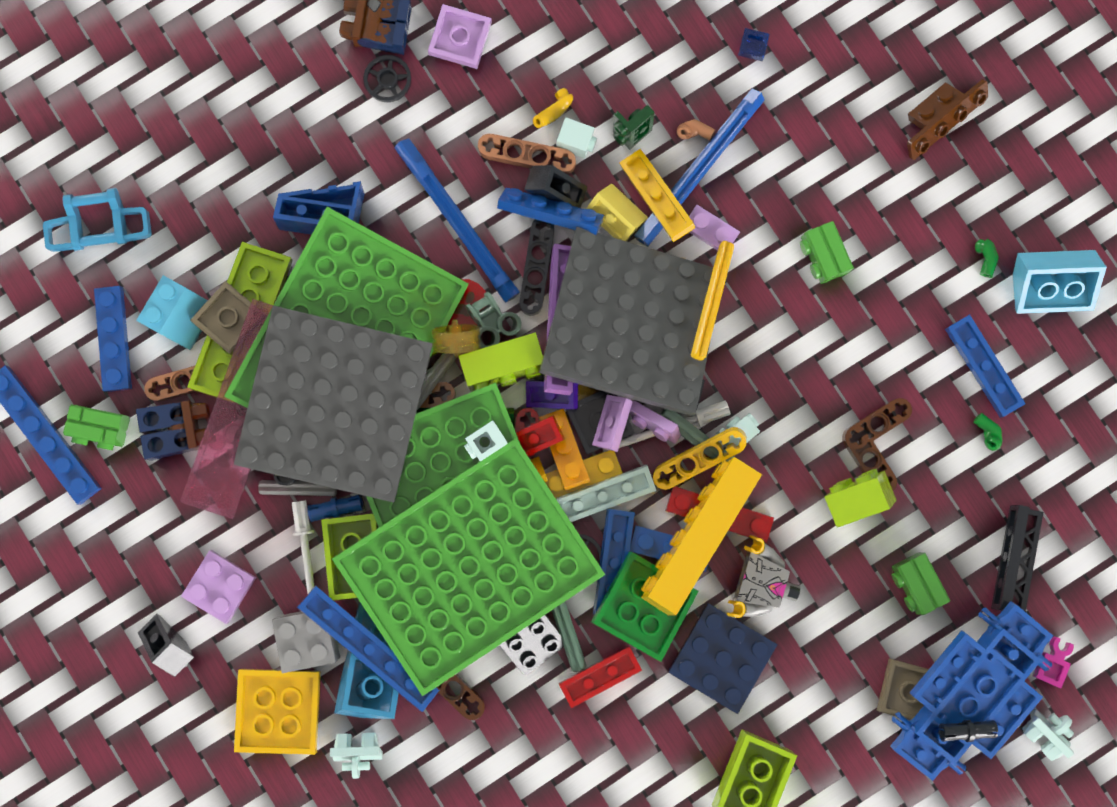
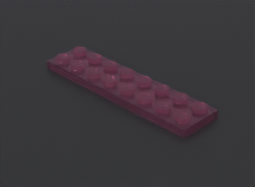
M252 299L180 500L181 503L234 519L251 471L249 468L233 465L247 408L224 396L273 305Z

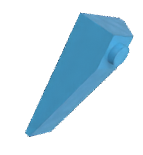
M359 603L355 619L390 648L362 604ZM347 651L334 713L359 718L395 719L398 692L352 653Z

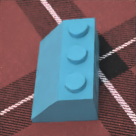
M1096 250L1018 253L1013 271L1016 313L1094 311L1107 267Z

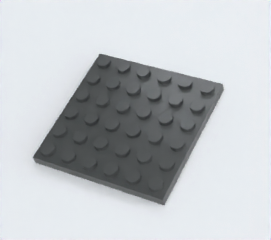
M576 227L539 373L694 416L697 410L708 352L706 358L700 361L691 357V351L713 267L600 233L594 235L583 228Z
M273 306L233 465L395 502L433 343Z

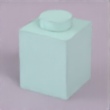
M565 117L557 138L556 147L567 149L575 156L585 159L588 151L593 152L597 138L594 137L595 128Z

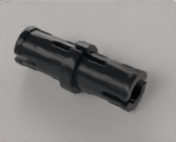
M969 719L963 720L961 723L939 724V729H943L938 730L942 742L953 740L974 742L975 739L998 737L997 733H993L998 732V726L994 720L971 722Z

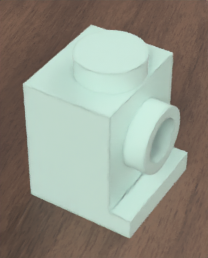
M750 413L742 419L736 416L725 425L728 429L732 427L742 429L747 436L746 443L760 432L757 428L759 423ZM720 429L718 432H716V434L725 431V429ZM731 435L730 441L725 445L727 446L731 443H734L736 446H738L739 440L741 438H735L733 435Z
M493 420L465 438L468 443L464 447L472 459L477 457L479 461H482L508 444ZM488 437L490 440L489 446L482 447L479 443L480 438Z

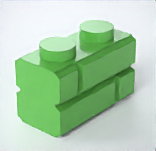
M834 221L811 229L801 236L800 248L805 256L809 255L812 265H810L811 273L815 279L819 278L821 284L848 274L854 269Z
M71 404L63 434L72 437V443L88 445V441L98 442L97 448L113 451L114 446H124L130 417Z
M916 553L891 566L894 571L891 574L892 579L898 588H903L907 595L904 601L911 612L915 611L918 615H925L950 602L926 553Z

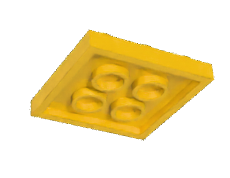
M239 669L234 752L315 755L317 753L321 671L297 670L282 673L281 670Z

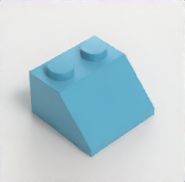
M163 275L136 321L191 350L202 330L192 323L190 319L208 300Z

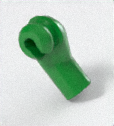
M980 239L975 245L977 253H983L984 256L980 275L992 278L999 256L994 242L989 239Z
M981 412L974 419L973 423L984 430V443L986 447L991 451L998 450L1002 445L1001 427Z

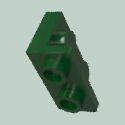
M648 104L642 110L640 108L636 109L629 116V121L618 111L613 114V137L619 145H625L631 150L652 131L655 112Z

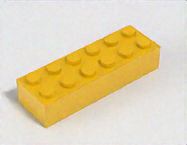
M735 457L718 464L711 475L714 481L705 486L697 498L701 502L694 509L691 508L684 518L685 528L677 531L669 544L673 546L672 549L666 554L663 553L655 567L659 570L655 576H649L642 586L641 590L644 592L641 597L642 599L667 615H677L762 476L761 473Z

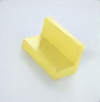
M613 184L598 192L586 208L603 214L604 218L601 226L613 238L627 241L635 230L648 219Z

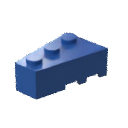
M358 181L353 182V185L337 187L332 185L328 186L327 189L314 191L306 189L279 193L273 219L279 230L312 235L326 207H329L359 224L365 195L362 183Z

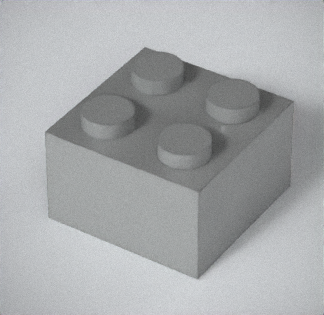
M302 611L280 615L272 619L282 673L336 663L340 658L338 642Z

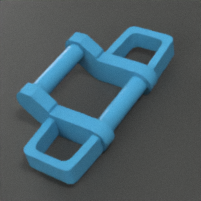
M117 188L107 189V192L81 196L63 195V206L67 216L43 223L45 248L51 252L83 250L87 246L115 242L117 244H126L130 241L150 238L152 235L149 212L143 207L124 208ZM109 202L112 210L114 232L83 236L82 220L78 206ZM142 214L143 231L127 234L125 215ZM69 224L71 243L54 245L52 229L56 226Z

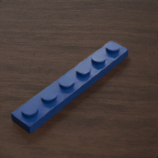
M3 366L0 369L1 405L77 505L83 504L101 490V486L9 366Z
M314 586L297 606L300 611L419 711L423 712L440 691L438 688H434L422 696L394 652L317 586Z

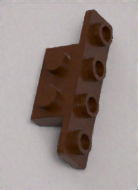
M984 79L980 80L965 94L945 82L909 112V121L922 129L907 142L909 158L915 160L918 156L927 152L930 146L940 138L945 137L949 130L959 122L964 121L978 106L983 105L988 98L987 81Z

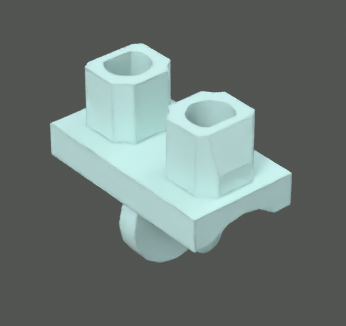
M1036 708L1030 712L1031 720L1023 727L1024 734L1032 742L1045 735L1049 740L1041 746V750L1051 761L1063 754L1070 758L1074 751L1070 748L1071 743L1062 734L1067 738L1074 735V732L1069 728L1072 724V719L1067 715L1059 718L1055 713H1052L1048 717L1053 723L1051 724Z
M363 733L361 747H352L351 734H337L334 748H330V757H333V761H352L342 763V771H352V777L356 779L360 777V770H370V762H360V760H382L383 751L379 747L376 733Z

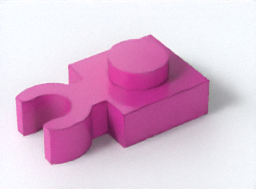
M1053 637L1049 643L1050 654L1042 653L1045 658L1052 662V667L1046 665L1049 670L1043 671L1037 665L1033 677L1055 687L1062 688L1071 663L1064 661V659L1072 653L1074 644L1066 642L1064 649L1060 650L1058 645L1061 639Z

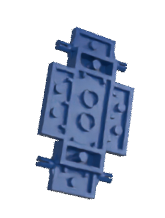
M1012 601L997 616L987 608L981 610L986 615L979 612V617L988 623L989 626L977 642L961 630L910 691V694L924 705L913 719L909 721L900 712L895 713V715L901 721L894 716L892 717V722L902 728V731L890 747L932 781L948 766L956 771L957 774H963L957 765L964 771L966 770V765L961 763L959 759L972 744L992 759L1043 698L1025 680L1037 665L1043 671L1049 670L1046 665L1052 667V662L1045 658L1042 653L1053 635ZM969 719L971 722L994 720L998 726V732H993L998 734L997 738L975 739L974 742H965V740L942 742L938 730H943L939 729V724L961 723L963 720Z

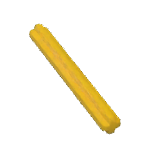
M722 241L719 245L691 351V357L700 361L706 358L734 250V244L728 241Z

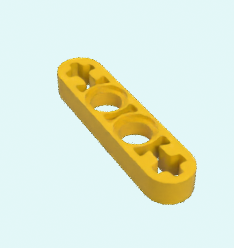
M738 427L729 428L657 466L654 471V484L660 489H670L742 452L746 447L747 441L745 432ZM731 435L735 438H741L738 446L731 443L726 446L725 450L727 452L724 453L722 445L730 441ZM706 447H715L719 455L714 459L707 458L703 452ZM690 458L695 462L696 466L693 470L687 471L681 467V461ZM675 464L677 472L670 475L669 481L665 478L660 479L661 472L663 471L665 474L671 473L674 470L673 465Z

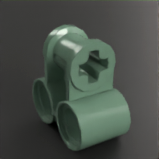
M488 291L484 293L483 298L474 304H467L465 306L473 321L478 325L472 334V341L480 349L498 344L500 341L499 333L512 336L521 329L522 322L520 317L513 312H501L497 302ZM508 316L512 319L513 326L510 330L505 331L502 327V321ZM487 330L491 334V341L487 345H483L480 341V336L483 331Z

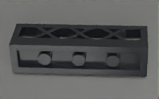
M1010 505L991 609L1003 611L1010 601L1013 602L1015 591L1020 598L1018 606L1026 612L1044 512L1032 510L1030 507L1023 505ZM1028 515L1035 516L1033 527L1026 531ZM1025 539L1029 545V550L1027 554L1021 557ZM1020 565L1024 571V577L1016 583Z

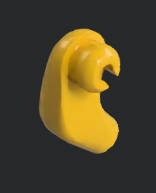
M562 88L555 93V98L558 100L556 103L534 116L533 124L536 128H542L553 123L569 108L573 101V95L569 94L566 88Z

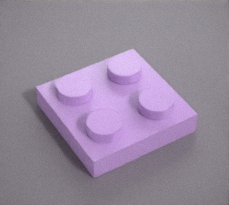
M443 4L430 42L428 54L477 69L492 19Z
M209 550L181 597L227 624L257 577L216 552Z

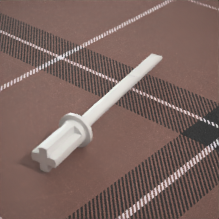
M725 400L698 409L694 416H689L685 419L691 424L698 422L701 428L703 427L702 424L731 415ZM648 430L621 439L619 448L654 437L655 435L653 431Z
M304 500L292 502L295 533L292 534L293 536L300 535L308 594L315 586L308 534L314 533V530H311L307 502Z

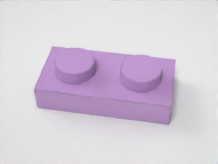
M699 205L695 206L689 216L695 225V228L689 233L717 251L722 241L733 243L740 231Z
M607 395L592 443L593 446L618 452L633 401L623 397Z
M633 401L630 409L631 421L641 429L646 427L653 431V434L658 439L664 442L669 440L676 444L681 437L678 425L640 403Z

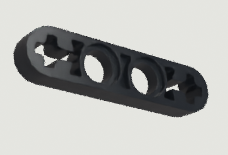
M536 219L533 220L531 225L519 300L522 312L529 316L538 314L543 307L554 238V224L545 222L550 230L545 231L544 241L539 240L540 230L536 226H541L544 221ZM535 247H543L546 250L547 254L543 259L537 260L532 256V250ZM537 271L542 275L543 279L540 284L533 285L529 283L528 275L531 272ZM526 288L533 291L541 290L540 294L535 292L534 299L539 304L538 306H533L532 310H529L527 304H524V301H529L530 291L525 292Z

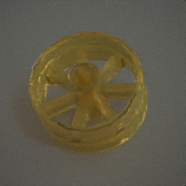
M452 320L453 325L439 326L432 329L434 352L454 354L455 357H459L460 353L471 352L481 348L479 326L458 324V320Z

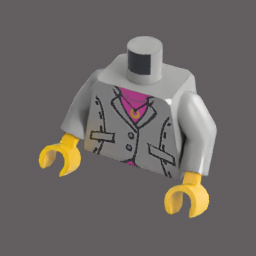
M753 535L749 536L753 539V545L751 547L744 546V549L750 552L746 554L734 598L728 601V603L734 605V610L732 613H727V616L741 618L742 616L756 617L767 614L773 610V607H780L782 598L797 601L800 594V586L787 582L790 571L785 569V562L773 548L766 545L762 539Z

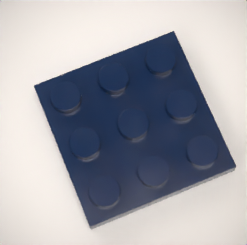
M707 603L670 666L668 673L738 714L778 644Z

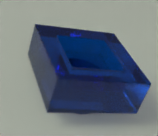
M745 28L738 56L763 61L770 34Z

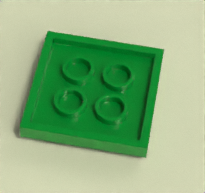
M629 551L591 623L661 662L699 591L694 588L691 590L677 615L665 614L641 598L644 594L641 588L649 576H655L659 569L654 564Z

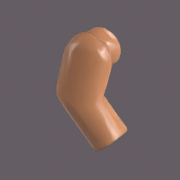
M693 119L680 124L677 128V135L684 140L699 135L710 141L716 130Z

